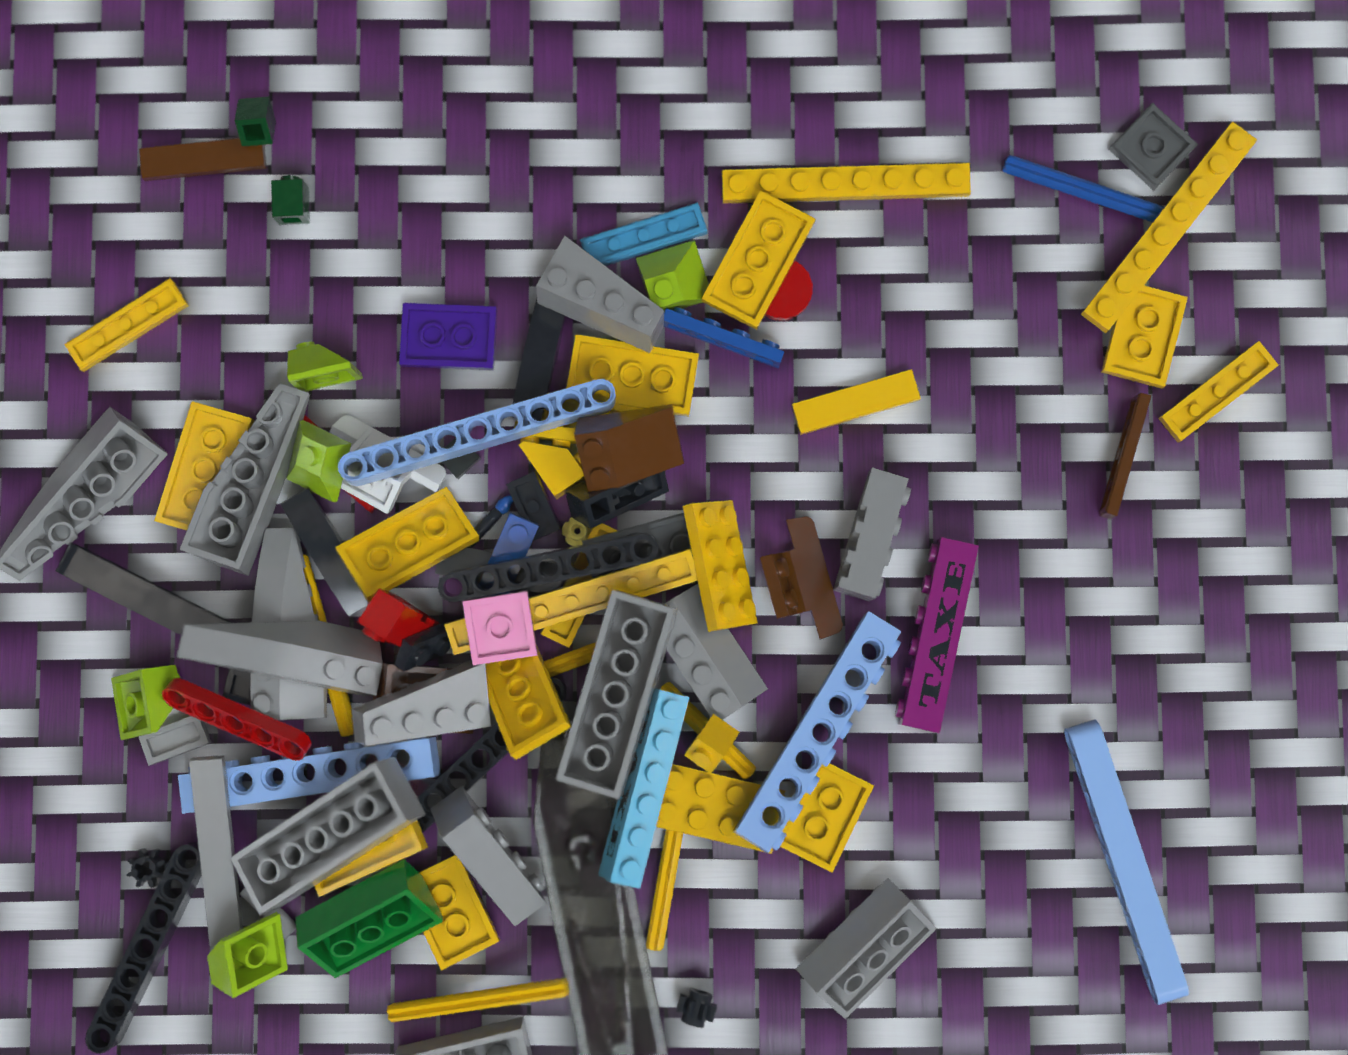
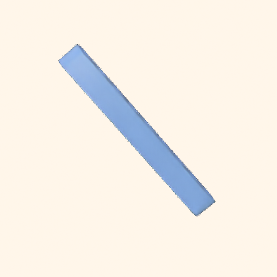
M596 379L349 452L339 460L338 471L350 485L362 486L577 422L579 418L597 416L611 411L616 402L615 388L608 380ZM598 390H605L610 394V398L604 403H599L593 399V394ZM568 399H574L580 405L576 411L567 412L562 408L563 403ZM537 408H544L549 412V415L543 421H536L531 417L533 411ZM507 417H514L518 420L517 426L512 430H505L501 427L502 421ZM477 426H483L487 429L485 437L478 440L473 439L470 436L472 429ZM446 435L456 437L455 445L449 449L440 447V441ZM416 444L424 445L425 452L419 458L409 456L412 446ZM390 453L394 455L393 463L390 466L380 467L378 465L379 458L383 454ZM355 462L362 463L363 469L359 475L348 476L347 470L351 464Z
M1096 719L1064 729L1065 739L1150 994L1156 1005L1188 996V985L1102 729Z

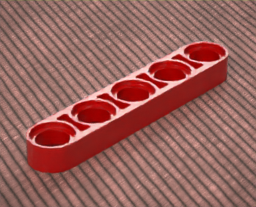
M174 678L162 692L164 701L172 708L295 761L303 759L312 745L309 736L303 731L187 680Z

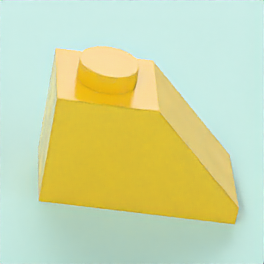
M526 441L519 444L521 450L556 499L563 496L566 489L585 480L578 452L572 456L566 448Z
M712 714L684 755L711 774L740 732L715 714Z

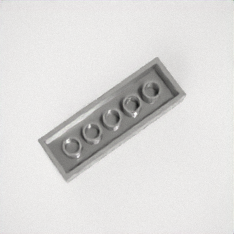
M612 590L556 780L616 799L623 795L678 608L619 590Z
M392 757L372 763L230 857L259 915L281 908L426 814L396 758Z

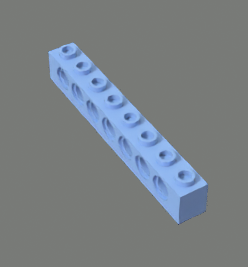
M869 611L862 617L733 832L765 853H769L772 848L776 851L778 850L787 835L783 832L788 820L794 822L803 808V805L799 804L805 792L810 795L819 782L820 778L816 774L821 765L827 767L836 753V750L832 748L838 737L841 739L845 738L853 724L848 721L854 710L860 712L869 698L865 692L870 683L876 685L885 671V668L881 667L886 656L892 658L901 644L897 640L901 633L900 630ZM863 644L874 646L877 653L874 660L866 659L863 656ZM852 670L859 674L860 684L858 687H852L846 682L845 675L847 671ZM837 697L843 701L844 711L842 714H835L830 710L829 701L831 698ZM820 724L826 727L828 737L825 742H819L813 737L812 730L815 725ZM799 752H806L810 755L812 764L809 769L804 770L797 766L796 756ZM783 779H789L795 785V793L790 798L784 797L779 791V784ZM766 807L775 808L779 814V819L773 826L767 825L762 819V813Z
M421 737L398 743L377 744L371 747H364V745L357 742L344 744L343 751L337 752L332 751V746L312 749L313 755L304 756L299 761L291 760L282 756V760L270 761V755L250 758L251 764L239 766V760L226 761L230 807L328 793L367 767L366 758L369 754L376 756L378 761L395 757L397 760V754L401 749L406 750L410 756L409 764L406 767L399 764L408 781L439 776L441 771L436 737ZM338 759H342L347 766L346 773L343 776H340L335 771V763ZM307 763L311 764L315 769V776L312 780H308L304 775V767ZM188 767V774L178 775L182 814L195 812L190 767ZM276 768H279L284 775L281 785L276 784L273 780V772ZM245 773H248L253 781L249 790L242 784V777Z

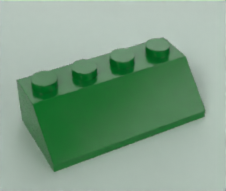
M403 859L297 916V948L331 976L337 978L443 922V916L422 875Z

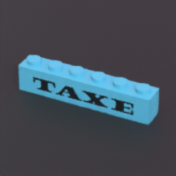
M654 689L623 795L617 800L598 873L600 877L609 882L640 889L689 697Z

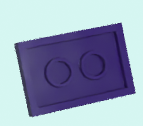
M403 303L399 365L401 367L494 370L497 307Z

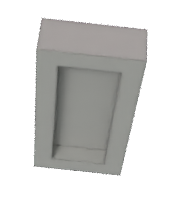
M192 716L160 727L156 733L139 736L148 766L212 743L205 722Z

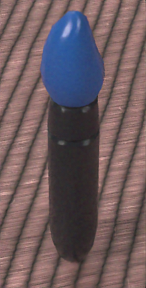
M511 495L502 497L496 503L495 508L474 527L479 535V540L498 522L502 515L510 510L514 502ZM476 543L470 545L467 548H472L473 546H475Z

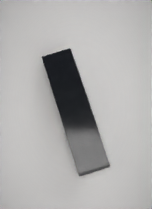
M537 299L529 326L512 404L548 394L550 392L554 366L557 363L566 316L538 304ZM537 408L533 411L531 417L536 421H543L545 409Z
M307 487L282 502L281 506L347 615L350 616L367 606L370 602H367L336 552L335 547L342 544V539L310 489Z

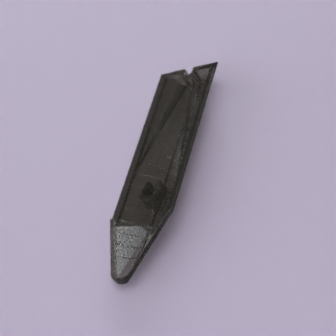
M567 715L568 720H569V722H570V724H571V727H572L573 721H572V720L569 718V716ZM570 727L540 746L532 822L563 975L569 983L570 992L568 999L579 1054L669 1055L634 887L612 883L598 875L617 800L616 798L556 780L571 730Z

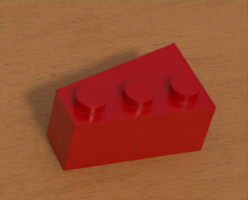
M380 588L357 621L365 626L362 632L373 640L383 643L391 642L399 647L403 639L440 624V622L397 594Z

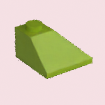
M695 240L636 258L648 299L662 308L664 313L666 308L674 310L675 307L684 309L703 303L702 297L709 283Z
M303 342L296 345L297 349L288 351V382L301 391L306 392L363 379L362 373L350 361L320 344L315 345V342Z
M304 420L299 421L286 479L305 489L308 487L311 492L331 502H337L343 477L338 471V463L343 455L350 452L351 443Z
M176 665L140 669L111 678L121 740L158 732L173 709L164 701L162 692L172 679L181 678L177 673Z
M275 912L219 940L207 956L212 985L230 997L235 998L288 970L279 913Z

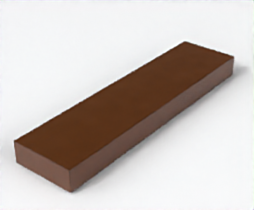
M240 138L139 148L141 178L144 181L267 169L265 145L242 147Z
M1139 393L1131 399L1099 510V516L1112 519L1118 516L1151 395Z

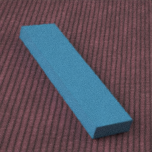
M694 203L580 239L583 250L607 266L706 235L707 228L699 204Z

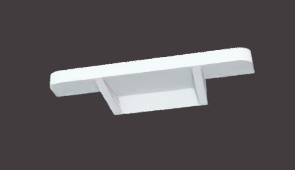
M349 415L342 416L332 425L329 432L350 442V452L393 440L389 436ZM412 449L409 451V456L412 458L422 456ZM390 453L383 454L379 458L378 465L380 467L390 466L393 463L394 455ZM355 462L351 464L347 470L348 476L359 475L363 469L362 463ZM436 463L362 486L350 485L343 478L341 489L388 514L392 511L403 484L409 478L437 492L445 479L446 470L443 466Z

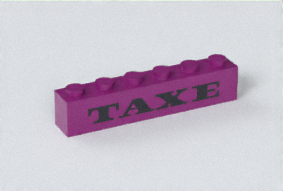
M941 537L937 540L936 544L932 543L930 546L927 561L932 563L930 575H924L921 593L926 595L923 606L918 605L914 622L919 624L917 637H911L908 655H912L910 668L905 667L901 685L905 686L906 690L904 699H898L895 710V717L899 718V725L940 733L979 545Z

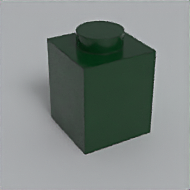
M270 98L238 99L234 121L242 147L273 144L276 120Z
M294 175L282 176L281 180H271L272 217L279 225L310 224L309 187L304 180Z

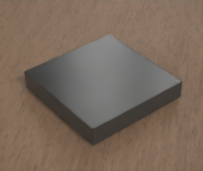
M1152 103L1108 150L1154 191L1198 144Z

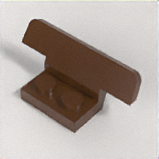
M807 516L787 519L786 522L794 549L760 557L777 619L812 611L819 639L821 640L835 635L842 630L843 623L814 521Z

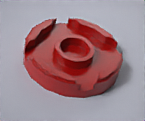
M793 262L765 314L766 317L772 320L787 321L806 310L812 298L813 283L808 271L800 263Z

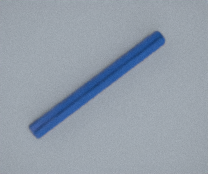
M1009 155L1006 158L1003 166L1004 173L1153 222L1164 209V206L1013 155Z

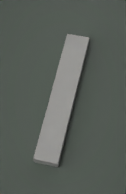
M192 757L189 760L209 944L210 946H215L220 939L243 928L237 870L230 857L235 855L225 757Z

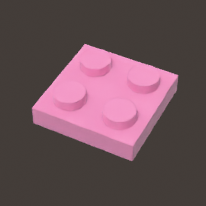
M528 590L462 601L473 665L537 656L538 652Z

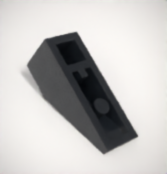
M665 471L618 488L588 492L586 481H583L565 490L571 517L590 529L669 492Z

